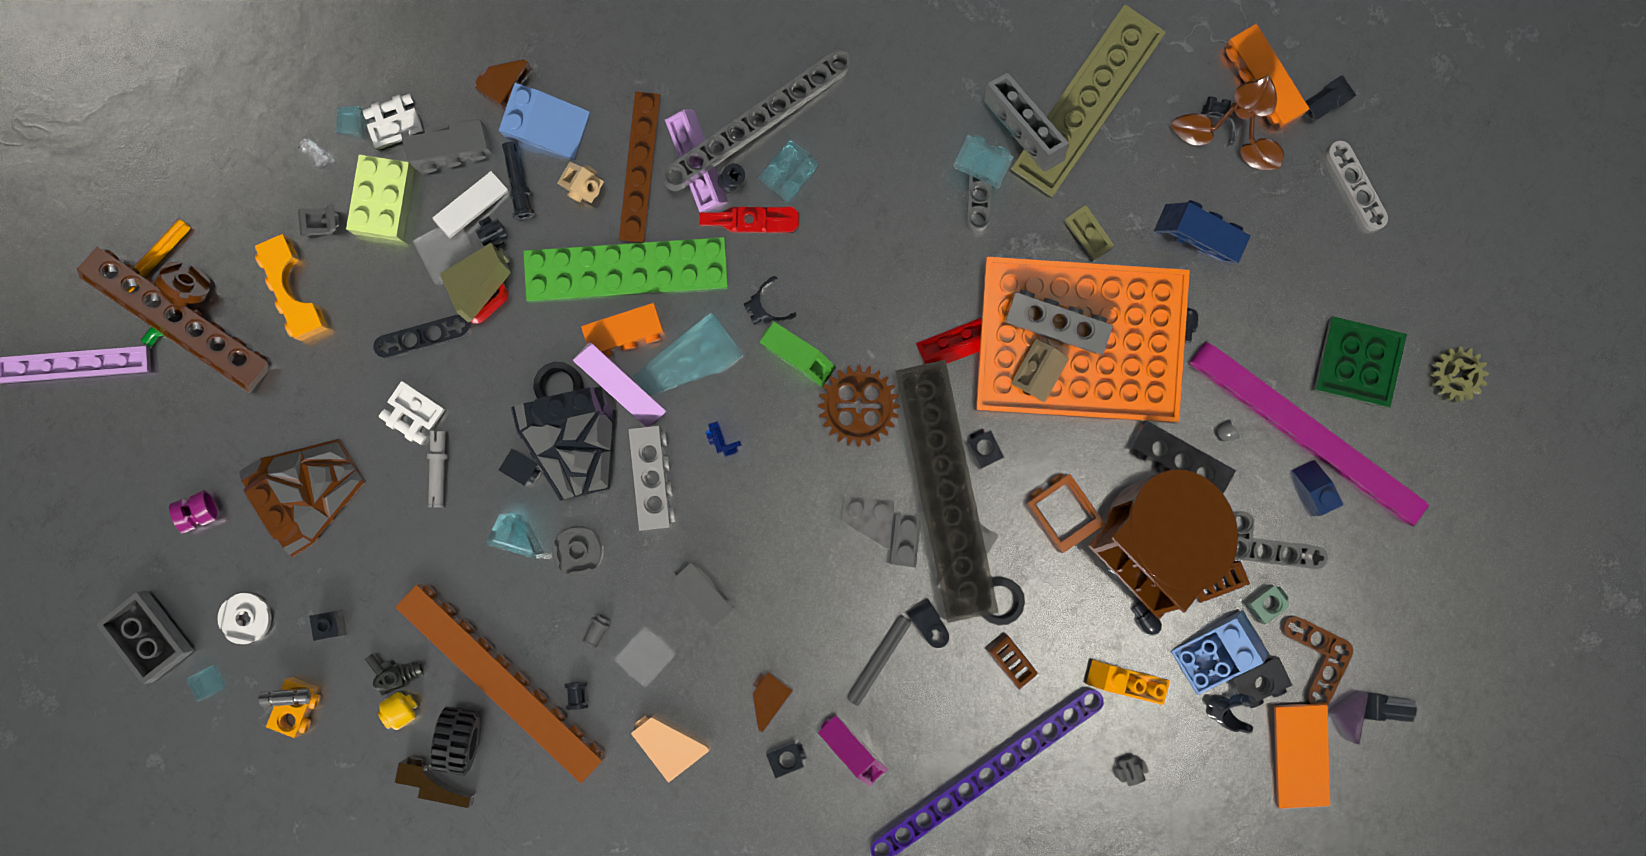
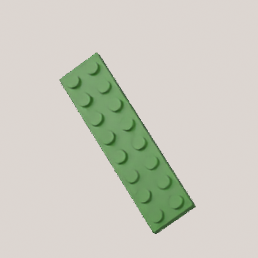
M724 237L524 251L526 301L528 302L728 288Z

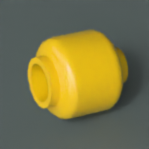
M397 691L380 702V710L377 714L387 729L392 727L395 730H399L416 718L414 709L418 705L410 694L405 696Z

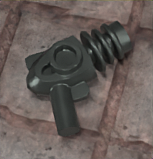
M373 653L364 659L376 674L372 686L379 690L382 696L392 690L404 687L405 682L410 684L415 678L419 679L420 676L424 675V669L420 661H412L411 665L410 663L406 665L402 663L401 666L398 664L391 665L390 661H385L381 664Z

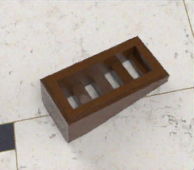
M1234 561L1225 575L1229 585L1225 587L1221 579L1217 583L1218 590L1215 591L1214 586L1208 588L1210 593L1206 595L1204 590H1202L1197 597L1199 603L1250 585L1241 561ZM1232 569L1235 570L1239 580L1236 583L1230 571Z
M1002 632L985 646L986 651L1019 690L1039 674L1005 632ZM1013 651L1014 654L1003 662L1002 659ZM1020 659L1021 662L1010 670L1009 667ZM1024 667L1028 669L1018 678L1015 677Z

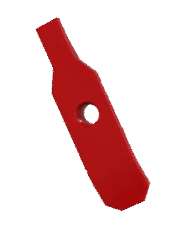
M730 207L723 212L699 213V225L722 226L731 232H794L799 227V212L794 207ZM746 215H753L754 221L746 223L744 221Z

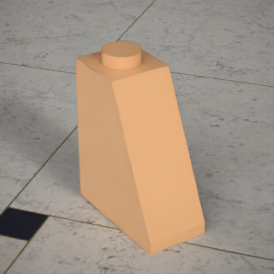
M645 715L633 724L636 729L631 734L668 783L711 749L708 743L655 715L649 719Z

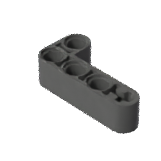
M1245 511L1233 512L1235 519L1238 516H1242L1245 520L1244 528L1238 529V541L1242 545V552L1235 556V560L1308 569H1320L1327 564L1328 554L1322 547L1253 538L1254 519L1252 515ZM1262 544L1267 547L1268 551L1264 558L1259 557L1257 553L1258 547ZM1287 547L1293 552V556L1289 561L1283 558V551ZM1302 554L1316 555L1317 561L1302 559Z

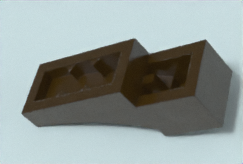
M409 756L407 760L404 759L399 762L395 783L420 788L419 799L469 808L473 805L475 794L459 790L440 780L429 770V764L422 763V758Z

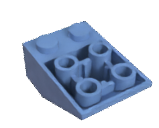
M1243 610L1221 620L1171 651L1197 695L1263 664L1269 655V652Z

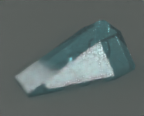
M711 312L647 363L633 377L650 396L678 385L722 372L744 355Z

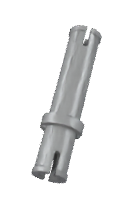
M430 431V454H427V459H429L427 507H444L445 459L448 457V454H445L446 431Z

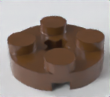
M169 262L162 266L155 284L165 294L170 296L175 304L186 306L188 303H200L206 299L210 290V280L201 270L194 266H190V269L181 267V262Z

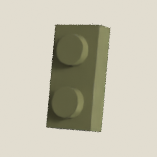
M1086 205L1064 220L1092 261L1115 246Z

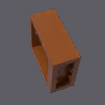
M1060 473L1049 481L1051 486L1045 490H1042L1040 487L1029 494L1030 500L1026 504L1059 552L1065 553L1101 528L1105 523L1072 475L1066 474L1064 476ZM1066 484L1091 520L1061 540L1036 504Z

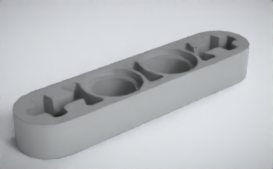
M1345 141L1334 142L1326 151L1328 162L1363 226L1369 231L1380 230L1388 222L1385 208L1351 146ZM1336 148L1338 150H1344L1342 158L1340 156H1334ZM1347 160H1350L1351 163L1346 164L1344 167L1340 168L1339 165L1346 162ZM1351 168L1357 172L1356 181L1351 182L1345 178L1346 169ZM1363 190L1369 194L1368 203L1362 204L1357 200L1358 191ZM1374 204V208L1364 212L1363 209L1368 208L1369 206ZM1372 214L1380 216V220L1377 221L1378 224L1370 222V219L1373 217Z

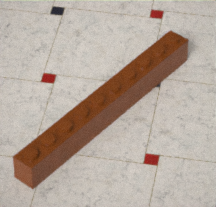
M423 584L415 585L395 608L581 784L605 759L602 755L604 751L595 742L590 744L583 737L585 733L575 724L571 726L565 720L567 716L562 710L556 706L553 709L546 702L548 698L539 689L534 691L528 685L530 681L525 675L519 671L515 673L509 667L511 663L502 654L497 656L491 650L493 646L487 639L482 636L478 638L472 632L474 628L465 619L460 621L454 615L456 611L450 604L440 602L435 597L437 592L428 584L425 586Z

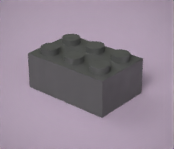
M148 591L135 592L96 623V626L142 685L155 682L194 651Z

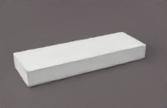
M490 171L433 217V221L450 239L508 192V189Z

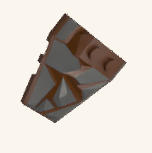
M340 439L263 457L239 471L241 481L245 486L243 489L245 495L273 539L279 541L282 548L291 557L296 556L315 544L323 530L328 525H331L343 506L346 507L366 482Z

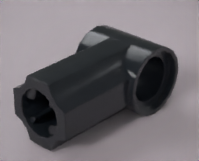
M1343 75L1323 87L1322 91L1305 101L1309 107L1305 114L1313 122L1329 113L1335 107L1339 108L1357 96Z
M1364 692L1363 719L1386 721V719L1414 722L1417 715L1416 700Z

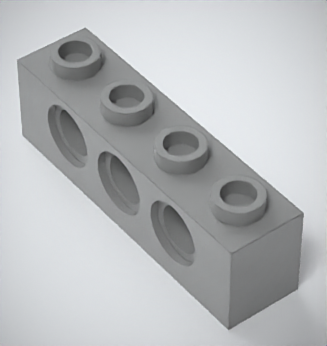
M660 426L628 429L639 531L671 528V522H675L676 519L674 507L669 505V497L673 496L671 481L667 482L666 472L670 471L669 456L664 457L663 446H667L666 431H662ZM648 446H654L657 451L656 457L652 460H647L644 457V450ZM656 471L659 474V482L651 486L647 483L646 476L649 472ZM654 496H658L662 500V506L657 511H653L649 507V501Z

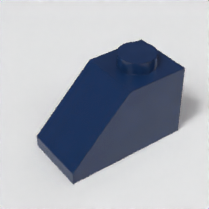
M1315 460L1291 470L1313 516H1322L1344 505L1333 481Z

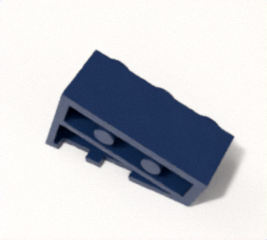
M1192 200L1183 203L1165 204L1154 232L1159 234L1169 232L1177 236L1175 241L1181 244L1186 241L1197 247V251L1219 261L1239 263L1251 236L1243 232L1244 228L1242 226L1223 221V216L1212 211L1207 212L1203 210V206L1200 203Z

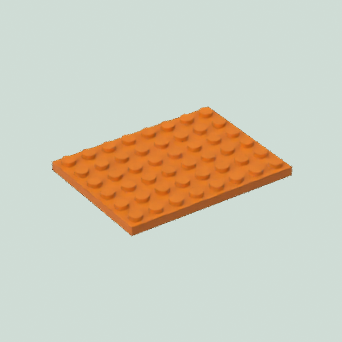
M986 257L976 410L1179 422L1190 270ZM1020 289L1034 293V298L1040 301H1044V298L1058 301V307L1068 310V307L1072 306L1083 310L1082 315L1092 318L1093 314L1107 318V323L1113 325L1104 354L1097 355L1003 323L1012 293H1019ZM1031 306L1029 308L1028 316L1030 319L1037 320L1040 317L1038 307ZM1056 314L1052 319L1054 327L1060 329L1064 325V318L1060 314ZM1083 322L1079 323L1077 333L1081 337L1086 336L1088 326ZM1035 339L1056 348L1069 358L1045 402L1011 384Z

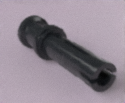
M510 141L503 143L502 148L511 188L508 196L512 199L514 209L512 217L517 220L533 217L535 211L531 209L529 199L531 191L529 187H526L518 142Z

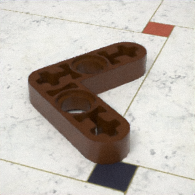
M1288 616L1281 625L1283 634L1323 655L1305 693L1306 701L1308 704L1325 703L1328 705L1352 658L1353 647L1347 640L1301 617ZM1297 621L1299 628L1307 630L1305 636L1295 631L1291 634L1292 629L1288 627L1289 624ZM1314 632H1320L1324 637L1323 643L1319 646H1314L1311 642V635ZM1344 644L1343 649L1346 652L1344 655L1339 654L1336 660L1341 662L1340 666L1329 662V658L1335 659L1338 652L1334 650L1335 647ZM1327 666H1332L1335 669L1336 674L1332 680H1326L1323 677V670ZM1318 681L1330 685L1329 689L1323 687L1321 695L1324 696L1323 700H1317L1315 703L1316 698L1312 696L1313 692H1319L1322 685L1317 684Z

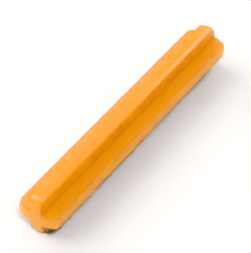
M178 219L138 261L134 267L140 272V276L145 278L190 230L189 225L185 221ZM131 286L126 291L131 293L137 286Z

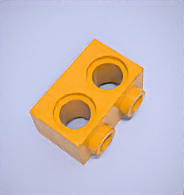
M295 677L286 678L281 690L295 689V692H297L298 689L307 688L311 693L310 703L299 704V702H296L295 705L274 706L266 727L292 738L299 737L302 733L305 734L311 723V719H308L312 709H316L321 696L318 695L320 687ZM288 714H292L295 717L296 722L293 727L288 725L286 721Z

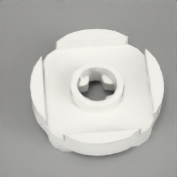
M253 593L234 595L221 605L218 612L219 628L222 629L229 641L236 644H249L261 640L268 632L272 620L269 603ZM245 611L251 617L250 622H247L246 626L242 625L243 621L239 619V615H243Z

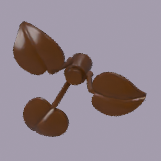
M1269 75L1240 85L1234 93L1236 103H1232L1230 109L1215 125H1212V120L1209 116L1200 113L1182 115L1173 119L1170 123L1172 129L1187 143L1206 145L1214 137L1212 131L1217 130L1233 111H1236L1238 117L1242 119L1250 118V143L1244 144L1241 147V156L1244 161L1260 170H1275L1282 166L1284 152L1279 143L1268 138H1260L1257 141L1254 139L1255 116L1270 115L1277 106L1276 89Z

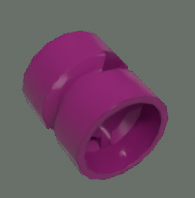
M206 490L190 495L189 500L182 498L169 505L171 519L175 527L182 534L198 528L199 523L206 525L218 520L216 504Z

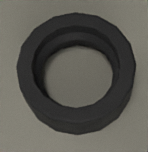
M564 362L545 364L538 370L534 378L533 390L536 398L547 397L544 391V381L549 374L556 371L567 373L573 381V391L583 389L581 375L574 367Z
M994 577L985 581L978 589L975 598L976 608L981 617L987 622L998 626L1009 625L1016 621L1023 613L1025 606V597L1021 587L1013 580L1005 577ZM996 586L1007 587L1015 596L1014 608L1005 616L993 615L986 607V595L990 589Z

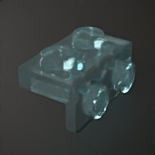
M789 140L760 174L758 179L788 203L798 193L807 179L813 175L819 164L808 151Z

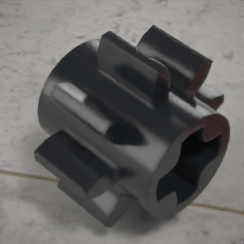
M488 216L478 221L481 227L475 231L484 247L490 243L496 248L504 244L502 238L507 233L499 219L492 221Z

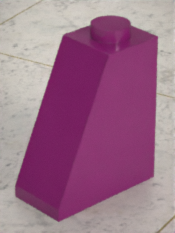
M837 715L834 718L827 719L822 724V729L818 734L856 778L871 787L888 770L884 763Z

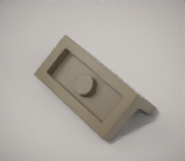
M1035 339L1011 384L1045 402L1069 358L1056 348Z

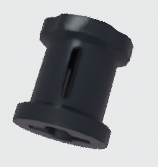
M728 164L718 176L717 182L719 187L726 192L734 191L744 181L745 171L739 164Z
M587 682L564 684L568 695L566 710L588 708L585 687L588 686Z

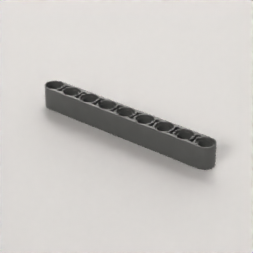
M842 49L831 52L675 160L664 171L665 186L672 191L682 190L847 74L851 64L850 55ZM834 60H841L844 62L845 67L836 68L832 62ZM814 74H821L824 76L825 81L816 82L812 76ZM801 88L805 94L801 97L795 96L792 93V89ZM773 102H781L785 108L777 111L772 108L771 104ZM753 116H761L764 119V123L755 125L751 118ZM733 130H740L743 132L744 137L734 139L730 133ZM719 144L724 150L719 154H715L710 150V146ZM693 158H698L703 162V165L699 168H693L689 161ZM673 172H677L682 175V180L674 183L669 180L668 176Z

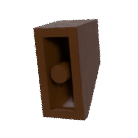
M524 59L489 66L486 72L482 71L477 77L475 88L481 95L505 109L514 83L521 85L532 67Z
M770 671L766 675L760 673L752 685L756 688L753 692L758 730L762 733L793 691L791 686Z

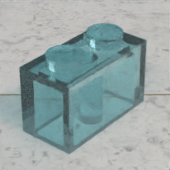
M967 135L953 168L999 189L1014 156L1010 155V151L1002 146L997 145L995 148L987 144V140L979 135H973V137Z

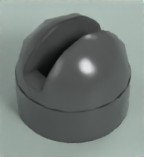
M1230 419L1219 426L1218 435L1222 440L1233 441L1239 438Z

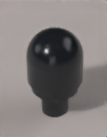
M1187 307L1185 343H1191L1192 333L1196 332L1198 328V313L1195 309Z
M1141 602L1133 606L1132 609L1138 615L1136 618L1137 624L1143 632L1149 636L1157 635L1162 629L1160 619L1149 609L1146 610Z

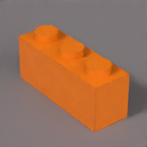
M654 303L581 326L586 344L591 342L606 357L612 356V351L622 349V352L635 349L637 347L636 344L646 341V344L661 340L660 336L665 334Z

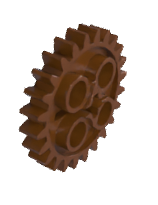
M861 365L857 366L856 372H853L851 367L848 366L847 374L845 375L841 370H838L839 378L836 379L830 376L829 379L832 385H823L824 389L828 391L827 394H819V397L825 400V403L818 404V408L825 409V412L821 413L819 418H827L823 427L831 426L832 429L829 435L838 433V442L844 437L847 438V446H850L852 440H856L857 447H860L862 440H865L866 444L870 446L871 438L880 442V433L885 436L889 435L886 426L895 427L890 419L899 417L898 414L893 412V409L900 408L899 404L893 403V400L897 399L899 394H891L895 385L887 386L886 382L889 377H884L881 380L879 378L880 370L874 375L871 374V366H868L865 372H862ZM850 387L854 393L853 397L850 400H843L839 396L841 388ZM868 387H875L879 392V396L875 400H868L865 397L864 391ZM859 399L862 404H881L882 407L880 409L862 408L861 413H857L856 408H837L836 405L856 404V401ZM843 412L851 413L854 418L852 424L842 425L839 421L840 414ZM868 412H874L878 415L879 421L876 425L870 426L866 424L864 416Z

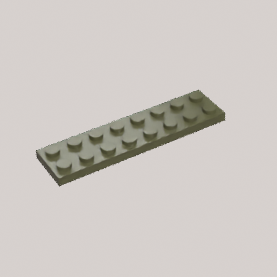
M1124 4L1047 116L1049 121L1069 143L1065 160L1044 172L1024 149L1011 170L1050 197H1053L1166 31Z

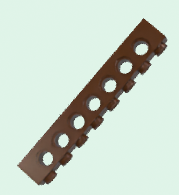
M97 246L77 268L80 279L249 394L269 371L268 362H266L267 358L258 351L252 352L247 349L246 344L241 339L235 336L231 338L225 334V330L215 322L209 323L203 319L204 316L193 307L189 309L186 306L175 304L170 296L156 286L154 280L150 278L148 280L144 279L135 267L130 264L126 266L118 261L119 258L110 250L106 249L103 251ZM108 272L118 273L114 278L105 277ZM131 286L139 287V290L134 293L126 291ZM153 300L161 302L159 306L154 308L147 306ZM173 315H180L182 317L178 322L169 321V318ZM195 329L203 331V334L198 337L190 335L191 331ZM215 344H223L225 346L221 351L211 349ZM236 358L246 360L241 366H236L232 363Z

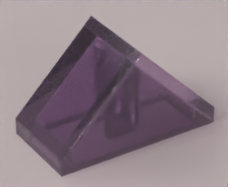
M1357 690L1328 709V714L1347 741L1360 745L1368 693Z

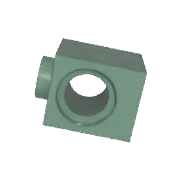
M1275 585L1266 586L1245 602L1257 620L1262 624H1268L1290 607V604L1287 602L1289 597L1280 586L1276 587ZM1268 596H1272L1275 601L1274 607L1270 610L1266 609L1264 605L1265 599Z

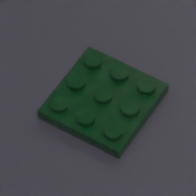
M1335 316L1330 317L1313 391L1391 408L1407 334Z

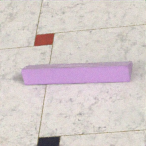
M683 109L665 119L679 158L705 140L694 110ZM693 158L689 161V164L693 168H699L703 165V162L698 158ZM713 167L689 184L699 212L707 211L728 202L725 191L718 185L719 175L716 167Z
M591 342L573 359L580 368L646 427L651 426L666 412L665 409Z

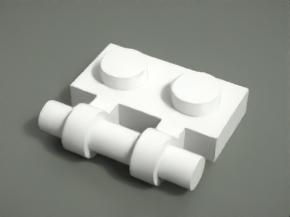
M410 93L404 96L400 94L393 96L392 100L381 104L379 102L373 103L370 108L362 110L365 119L372 117L376 119V122L367 124L376 150L402 142L400 132L409 131V135L424 133L417 110L413 108L406 111L405 109L406 105L414 103ZM396 109V115L384 118V113Z
M401 381L388 400V403L395 407L394 411L390 413L384 409L380 413L379 418L384 420L391 429L396 428L405 434V438L412 442L414 440L422 445L427 437L420 433L421 427L424 426L432 430L445 409ZM403 414L414 420L411 426L401 420Z

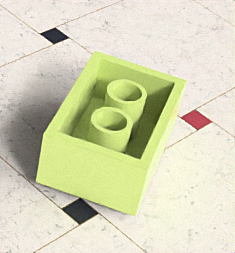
M359 155L346 229L357 235L403 242L415 168L409 162Z

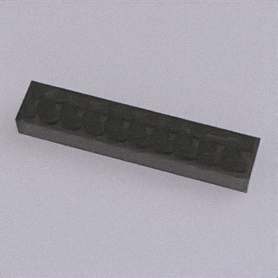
M946 360L895 370L947 623L999 613Z

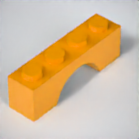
M281 234L256 245V261L261 268H264L267 274L265 282L268 288L274 291L276 295L275 305L279 313L285 316L287 323L284 325L289 336L302 341L329 329L320 307L313 303L299 302L290 290V273L293 267L300 261L291 239Z

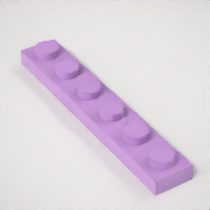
M148 346L0 357V384L151 372L150 347Z

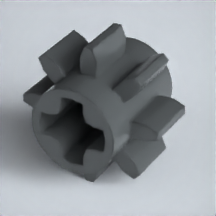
M1131 755L1118 761L1120 768L1115 769L1119 781H1126L1128 786H1134L1146 780L1144 774L1148 773L1149 770L1145 760H1138L1137 755Z

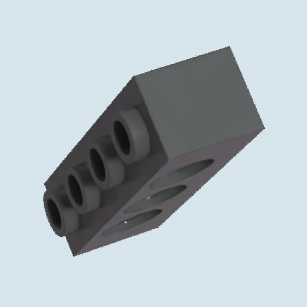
M1007 72L987 83L984 98L985 104L1038 166L1046 172L1063 162L1069 146L1068 141Z
M1020 289L1019 293H1012L1003 323L1097 355L1104 354L1113 325L1107 323V318L1093 314L1092 318L1082 315L1083 310L1069 306L1068 310L1058 307L1059 302L1049 298H1044V301H1040L1034 298V293ZM1031 306H1036L1040 310V317L1037 320H1032L1028 316V310ZM1056 314H1060L1064 318V325L1060 329L1054 327L1052 319ZM1081 322L1088 326V333L1084 337L1077 333V326Z

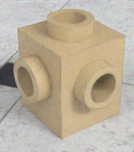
M569 162L557 184L568 190L567 196L580 203L583 199L592 203L599 194L604 181L596 176L598 172L587 165L582 167Z

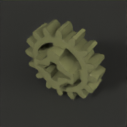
M1463 346L1456 347L1455 351L1452 348L1446 349V355L1442 353L1437 356L1440 362L1432 363V366L1436 368V372L1430 373V376L1437 379L1432 385H1439L1438 394L1447 393V400H1452L1454 397L1456 402L1464 401V397L1466 400L1474 399L1473 393L1476 395L1482 393L1479 386H1486L1488 384L1483 380L1484 376L1489 375V372L1483 371V367L1487 365V362L1480 363L1479 359L1482 355L1479 353L1473 356L1472 348H1468L1465 351ZM1463 359L1467 360L1470 364L1465 363ZM1467 370L1459 378H1452V376L1457 375L1456 373ZM1448 384L1454 385L1457 390L1453 389Z

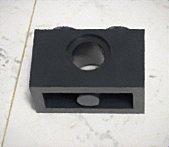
M1274 655L1268 657L1263 664L1229 680L1235 694L1249 695L1256 699V704L1249 706L1250 709L1264 703L1263 699L1271 695L1275 698L1287 692L1286 688L1292 686L1280 658ZM1259 677H1264L1266 680V685L1262 690L1256 688V680Z

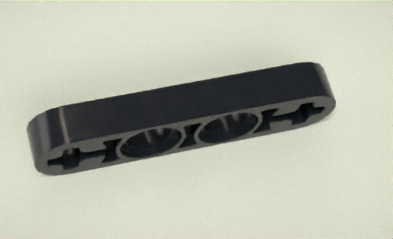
M460 315L449 316L382 335L374 341L373 349L379 357L385 359L394 358L462 339L470 333L471 323L467 322ZM457 320H459V322L465 323V327L461 328V333H459L457 330H450L448 331L450 336L447 337V330L443 325L444 323H446V326L449 328L456 326ZM434 326L439 327L441 330V336L437 340H431L428 337L429 329ZM409 333H413L417 337V342L413 347H407L404 344V337ZM395 337H398V344L401 350L397 346L388 348L389 353L380 350V347L384 346L383 341L386 340L389 344L397 343Z

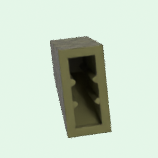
M492 243L440 273L456 312L467 322L475 318L511 273L507 265L510 262L508 256L503 249L498 250Z

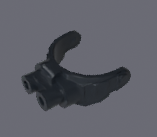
M1209 96L1200 114L1215 116L1221 119L1230 109L1232 101L1222 99L1221 102H1218L1216 97ZM1231 114L1224 121L1230 131L1229 146H1233L1235 143V124Z
M777 276L770 277L760 286L757 293L750 297L751 300L743 303L747 312H752L753 315L750 318L754 325L762 321L766 323L769 321L782 322L792 320L797 316L796 312L785 317H775L763 309L760 302L762 291L767 285L775 282L778 279Z
M1236 694L1229 698L1222 697L1221 699L1212 696L1208 715L1217 718V722L1222 723L1226 729L1232 732L1240 731L1249 734L1253 732V726L1235 717L1230 708L1241 706L1242 704L1254 706L1256 699L1253 696Z

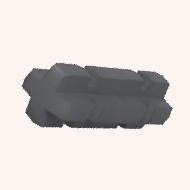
M307 688L298 689L297 692H295V689L275 690L273 693L262 691L258 695V703L261 707H268L272 704L274 706L295 705L296 702L308 704L310 703L311 693Z

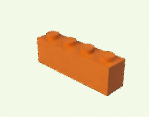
M1257 23L1228 41L1225 45L1227 47L1226 53L1232 62H1236L1240 68L1239 74L1245 83L1261 79L1267 75L1271 77L1277 93V106L1274 112L1267 115L1266 118L1272 126L1275 125L1278 130L1309 110L1308 105Z

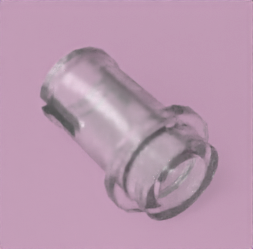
M309 137L300 142L298 150L311 159L315 167L322 169L329 164L331 157L327 150L323 151Z

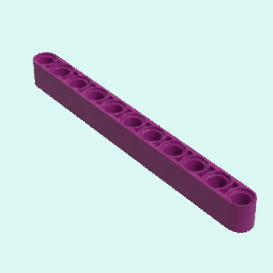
M1205 341L1191 359L1190 364L1403 522L1414 527L1428 509L1429 504L1213 344Z

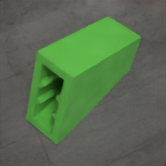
M775 322L763 333L760 343L766 349L821 387H823L836 369V366L818 349Z

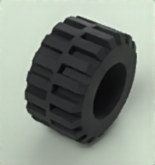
M448 706L442 710L435 726L431 745L430 760L433 771L462 776L469 772L475 758L480 733V718L477 711Z

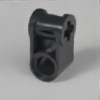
M928 598L907 612L919 632L921 631L932 647L942 648L948 643L949 632ZM933 630L938 632L944 631L945 634L942 636L943 642L939 643L937 640L934 642L931 640L934 636Z

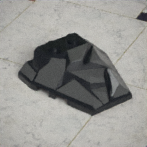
M603 387L583 388L538 398L534 401L511 407L517 434L525 442L532 458L537 461L544 477L559 501L610 489L616 406L614 398Z

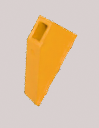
M1092 659L1086 684L1104 691L1164 705L1170 680Z

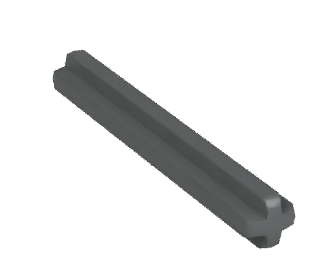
M899 616L849 694L848 700L854 705H860L910 627L911 621L906 617Z

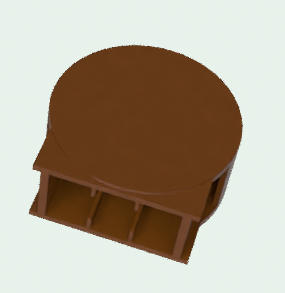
M1170 470L1134 483L1121 491L1108 511L1105 526L1089 544V547L1158 619H1161L1167 612L1180 609L1185 613L1202 590L1215 585L1227 574L1237 552L1238 529L1228 500L1211 481L1191 471Z

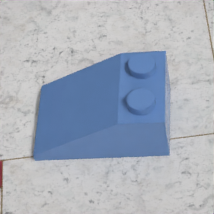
M514 83L499 132L506 138L575 160L590 112L539 90Z

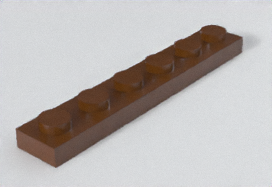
M635 91L619 241L645 243L661 95L656 93Z

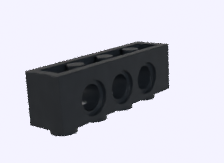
M1147 420L1142 422L1128 447L1133 451L1132 455L1144 462L1147 459L1154 462V468L1161 472L1187 470L1197 473L1200 467H1204L1208 471L1207 479L1223 494L1237 471ZM1155 442H1160L1164 447V452L1161 456H1157L1153 452L1152 448ZM1178 454L1183 455L1186 459V465L1182 469L1175 464V458Z

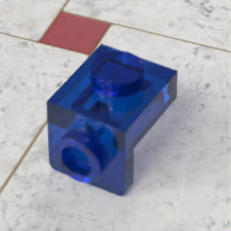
M716 421L708 424L710 430L705 431L710 446L715 444L718 454L723 453L724 457L739 453L738 448L742 447L741 441L726 445L719 422Z

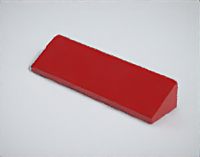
M982 317L917 342L916 346L926 371L934 370L979 352Z

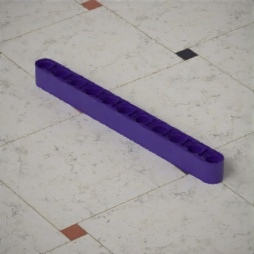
M1084 688L875 836L870 843L871 855L896 856L1100 711L1104 705L1102 694L1093 688ZM1090 693H1094L1097 701L1095 705L1087 707L1085 705V697ZM1069 708L1075 709V719L1065 721L1064 712ZM1048 723L1055 725V732L1051 736L1043 734V727ZM1027 738H1032L1035 742L1034 748L1030 751L1022 749V742ZM1006 753H1011L1014 756L1013 763L1008 766L1002 765L1001 757ZM984 768H990L993 770V776L989 780H982L980 772ZM961 784H971V793L968 795L960 794L959 787ZM942 798L950 799V808L947 810L939 809V800ZM927 813L931 816L928 824L921 825L917 822L918 815ZM900 828H906L910 831L909 836L904 840L898 839L895 835L896 831ZM879 843H885L889 846V849L885 854H878L874 850L875 846Z

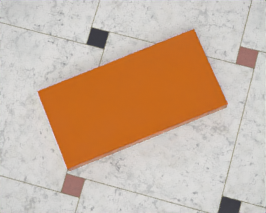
M1325 703L1275 705L1277 807L1280 809L1330 806L1328 705Z

